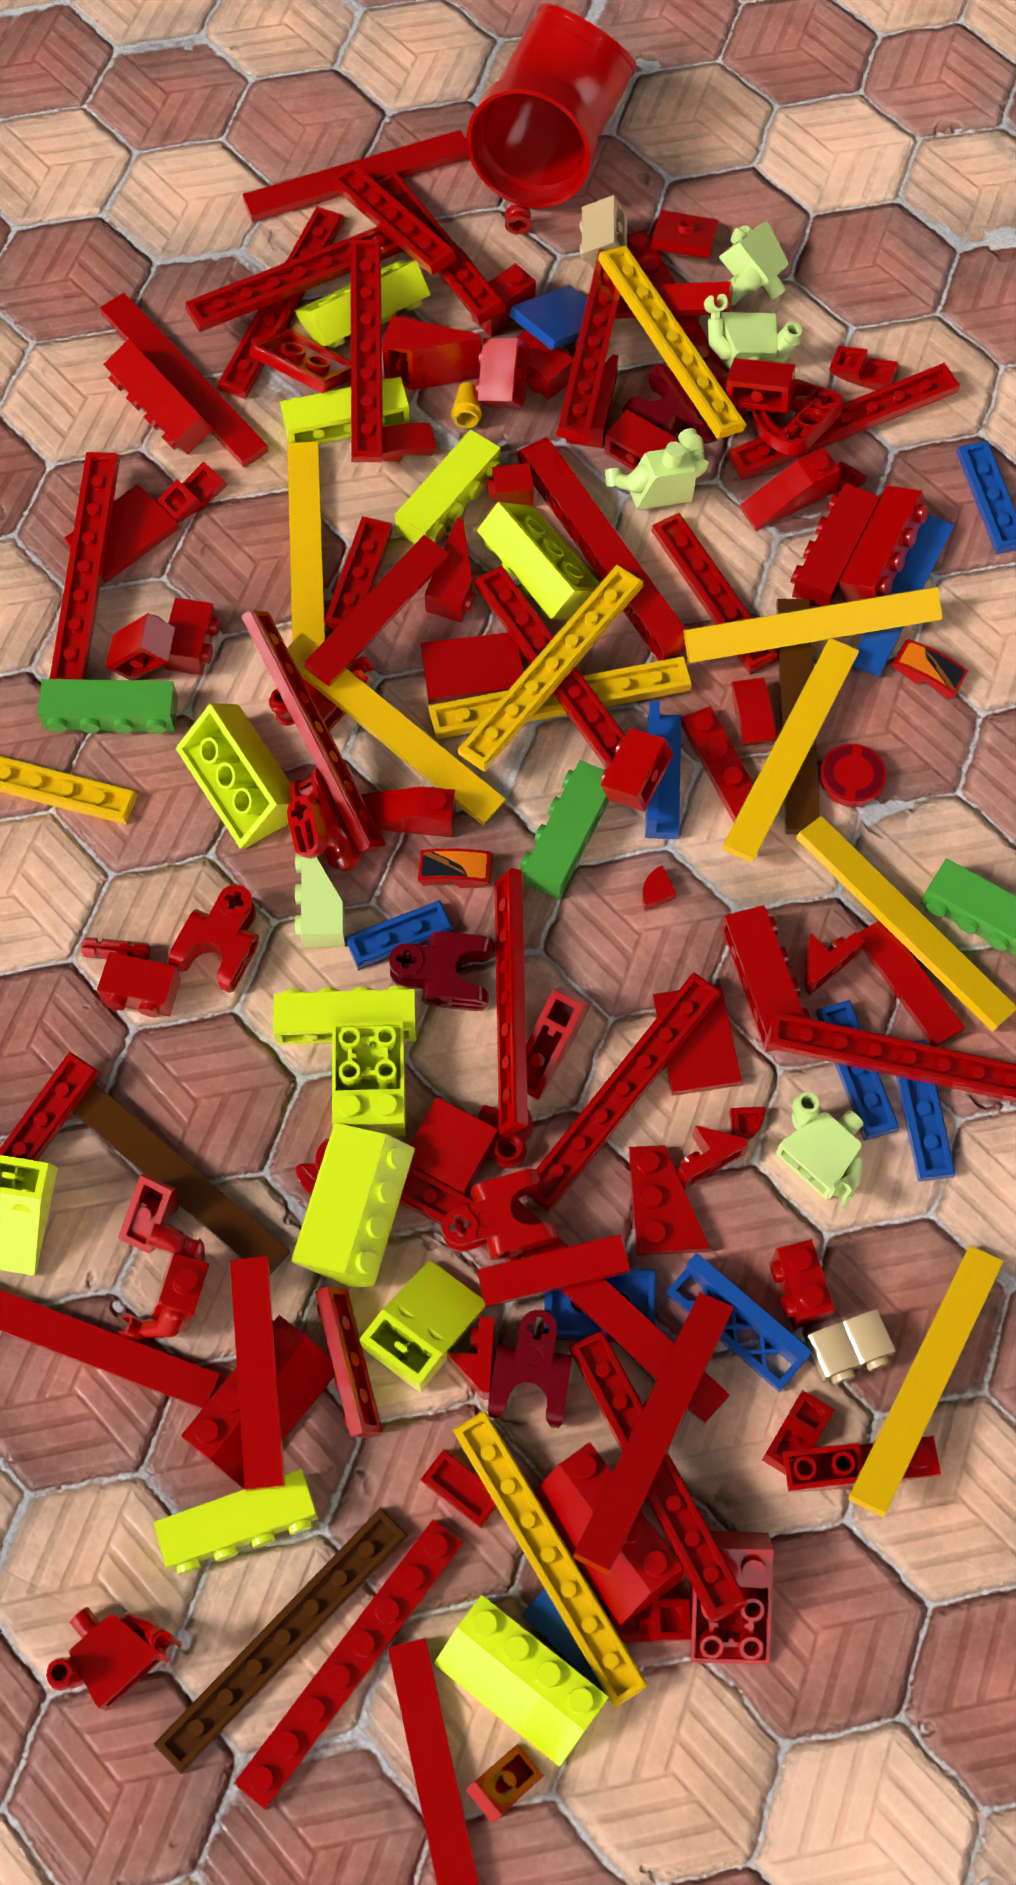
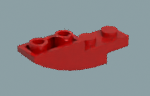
M934 1435L921 1438L902 1481L938 1477L941 1475ZM858 1442L782 1452L788 1492L853 1488L874 1443L859 1445Z

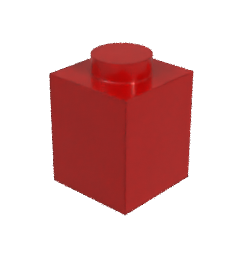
M523 463L492 467V480L487 481L489 500L494 499L495 505L498 502L534 506V487L530 464Z

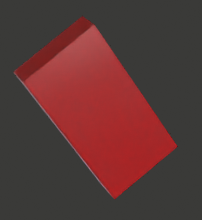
M445 1449L442 1450L420 1479L424 1485L480 1529L497 1508L480 1477Z

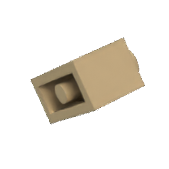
M614 195L582 207V220L579 223L582 233V244H580L579 250L582 259L585 262L588 261L594 269L599 249L606 251L627 246V213Z

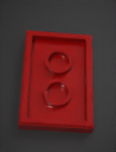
M286 329L253 344L250 348L251 357L322 394L351 380V360L291 329Z
M138 484L113 502L101 579L104 583H107L179 529L178 522ZM73 531L64 537L65 543L70 549Z
M508 632L420 642L428 704L444 703L507 691L523 674L519 647Z
M721 984L713 986L722 991V996L666 1065L671 1096L740 1086L742 1083ZM679 990L653 994L652 1001L656 1018Z

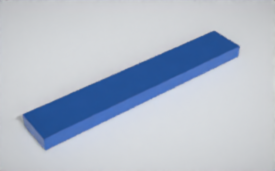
M928 514L925 523H921L917 531L914 546L909 548L905 555L902 570L897 572L893 580L890 595L924 589L953 530V524ZM905 626L864 633L856 648L859 650L853 667L880 677Z

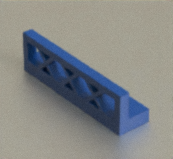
M650 701L647 733L665 738L673 756L645 810V838L679 839L681 715L660 714V701Z
M696 1253L665 1294L689 1314L695 1301H688L678 1290L690 1277L702 1287L703 1294L707 1295L708 1292L715 1299L734 1307L730 1317L731 1325H726L724 1330L732 1331V1338L723 1332L719 1341L780 1392L805 1363L812 1351L702 1256ZM736 1317L744 1324H736ZM752 1330L759 1337L760 1349L745 1350L738 1344L737 1331ZM765 1342L773 1349H765ZM766 1355H781L791 1364V1367L780 1380L767 1369ZM753 1356H760L761 1363L757 1361Z

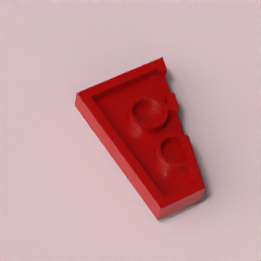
M666 1146L629 1147L636 1256L709 1252L708 1242Z

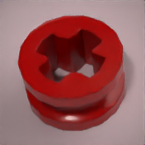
M512 205L506 209L505 228L508 232L521 235L530 230L531 211L524 205Z

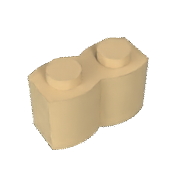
M877 1309L811 1333L805 1340L808 1348L812 1351L811 1355L822 1381L833 1380L834 1385L853 1379L855 1377L853 1371L867 1367L868 1371L872 1372L889 1365L888 1358L892 1357L895 1353L893 1344Z

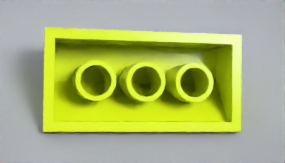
M417 260L396 261L381 269V323L389 322L392 315L397 316L396 312L403 308L410 311L423 305L422 299L430 296ZM350 284L294 310L296 317L314 342L322 346H328L329 349L345 343L344 337L351 334Z
M498 502L477 529V532L484 539V545L491 552L497 554L503 562L502 566L519 580L521 589L528 596L535 599L540 605L541 613L548 619L569 620L600 585V581L535 506Z
M210 703L178 744L176 750L240 849H245L288 824L287 809L292 801L290 794L291 783L238 704Z
M339 1123L334 1124L291 1262L347 1287L374 1286L415 1148L387 1134Z
M482 1594L458 1625L434 1662L435 1666L559 1767L609 1698Z

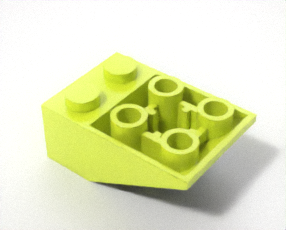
M403 1021L332 1023V1127L334 1124L339 1123L389 1136H406Z
M0 1155V1270L36 1276L58 1167L46 1162Z
M429 1260L381 1310L360 1337L361 1347L422 1393L447 1360V1353L453 1352L486 1308L484 1299Z

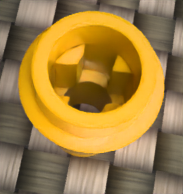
M464 382L459 385L451 410V416L455 424L465 429L476 426L482 416L476 395V386L470 382Z

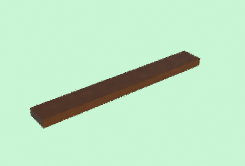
M777 599L776 614L810 608L809 599ZM812 642L778 648L781 731L813 670ZM816 739L784 801L785 834L798 835L800 831L820 817Z
M96 1083L92 1084L72 1113L141 1173H145L175 1188L178 1205L240 1259L268 1256L271 1275L290 1254L289 1249Z
M380 1507L158 1738L153 1745L180 1774H183L401 1545L408 1537V1534Z

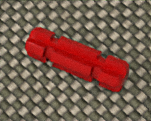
M86 937L83 939L81 952L86 958L101 956V959H107L109 952L149 960L150 957L149 944L144 942H135L134 945H131L130 941L102 939L100 942L98 938Z

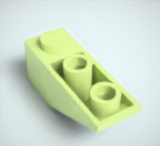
M296 853V874L301 873V884H295L296 905L301 904V915H295L296 936L302 937L304 948L345 947V912L343 901L317 857L308 859Z

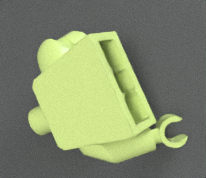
M766 220L753 230L748 225L734 229L730 239L733 245L719 256L734 276L728 280L733 285L731 305L734 306L747 293H752L762 286L770 299H775L786 291L778 274L788 266V260L768 221Z
M724 294L718 295L717 307L714 305L713 295L707 297L704 301L706 311L711 313V318H708L709 346L723 360L726 369L729 371L734 358L783 363L789 358L788 353L800 344L802 328L796 322H787L777 334L776 313H720L728 304L727 297Z
M694 428L685 429L678 436L680 443L670 442L667 444L666 449L645 453L638 466L631 473L624 474L623 468L605 470L606 487L617 486L619 489L630 491L637 510L692 502L695 480L707 470L709 462L704 459L702 437L697 434Z
M804 1092L798 1095L792 1104V1122L796 1131L779 1144L776 1155L825 1200H830L832 1196L839 1197L843 1201L841 1208L845 1209L852 1199L855 1190L860 1185L863 1159L859 1151L862 1144L854 1135L863 1126V1121L850 1110L836 1121L827 1112L820 1113V1101L815 1094Z

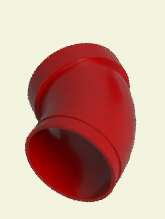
M548 3L541 4L536 11L535 18L528 25L500 78L484 93L469 121L466 134L467 151L472 166L480 179L493 192L505 200L530 208L555 206L574 196L582 187L593 165L600 135L625 92L630 78L637 71V64L633 57L616 40L586 19L562 7Z

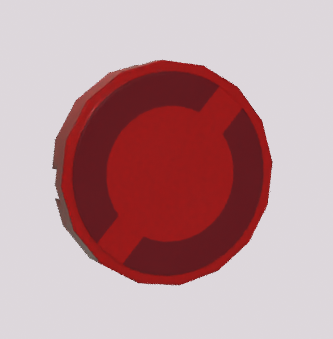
M843 744L833 748L824 757L819 771V778L822 789H825L829 794V798L835 803L846 807H862L881 795L887 780V774L883 760L871 748L860 744Z

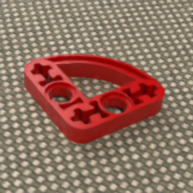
M795 378V390L789 409L799 412L798 415L782 430L769 419L764 410L752 409L754 428L759 437L775 450L790 456L804 454L842 414V396L836 391ZM805 395V396H808V397H805V398H797L796 396ZM813 421H814V422H818V423H816V424H805V423H807V422H813Z

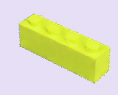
M401 377L382 379L383 427L410 423L409 404ZM351 386L327 391L323 394L293 397L289 400L280 401L288 443L318 441V444L351 438Z
M470 429L395 513L396 532L414 544L423 535L435 543L439 542L451 522L456 521L457 517L460 518L466 505L471 500H476L481 494L483 486L490 478L492 479V467L502 466L501 447Z
M391 986L387 990L356 987L352 991L321 988L318 992L286 989L283 993H274L273 1034L277 1045L332 1043V1023L403 1021L404 1041H417L415 989H408L405 986Z
M300 1469L285 1475V1488L246 1492L244 1489L154 1521L153 1525L165 1567L171 1572L177 1570L178 1575H183L201 1568L200 1562L215 1557V1561L218 1562L234 1557L238 1554L237 1548L252 1543L253 1548H258L275 1541L274 1535L289 1530L290 1535L306 1531L312 1528L311 1522L319 1518L303 1470Z

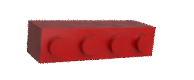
M129 338L103 364L111 373L108 377L111 383L118 390L122 391L125 388L129 392L125 398L138 411L143 408L147 412L144 419L156 431L160 427L165 433L161 437L174 450L180 447L185 453L189 454L214 429Z
M847 483L844 484L840 494H833L827 511H830L827 518L821 517L815 534L818 535L816 541H809L803 554V559L806 560L803 566H796L790 583L795 584L792 594L793 598L809 599L810 605L815 607L831 605L839 589L838 581L880 496Z
M886 485L838 581L844 602L890 595L893 580L897 572H900L904 566L905 555L908 549L914 546L917 531L921 523H925L928 516V505L925 504L922 490Z
M765 905L725 915L722 932L764 1051L769 1052L774 1050L766 1048L770 1015L773 1011L809 1019L811 1017L807 1008L802 1009L799 1002L800 987L797 979L790 977L787 969L789 958L785 947H779L776 938L778 928L773 915L768 916Z

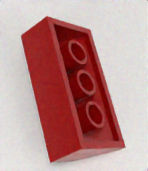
M278 1315L273 1324L283 1443L334 1379L335 1371L332 1359L309 1337ZM236 1367L182 1433L181 1437L189 1446L242 1489H245Z
M591 1442L559 1463L534 1492L572 1557L613 1473ZM641 1511L633 1524L610 1576L574 1559L620 1627L684 1580L682 1566Z

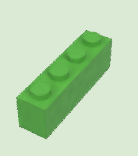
M41 679L37 714L44 730L56 733L65 732L66 730H82L86 733L116 731L127 734L132 731H148L153 734H162L164 732H175L178 695L173 681Z
M579 760L574 771L569 769L562 784L564 791L561 797L555 796L548 811L550 818L547 824H541L534 838L536 845L532 853L527 851L521 861L519 870L523 871V885L560 900L609 803V799L601 787L603 769Z
M946 858L928 886L920 904L926 906L932 914L939 917L944 916L955 922L964 932L974 933L987 940L993 948L1000 951L1005 950L1016 956V896Z

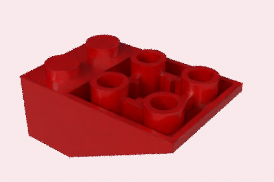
M392 315L382 342L385 379L401 377L403 387L411 390L479 379L481 368L479 352L482 350V334Z
M710 1531L745 1595L748 1605L711 1624L690 1583L691 1663L770 1665L774 1549L769 1533Z

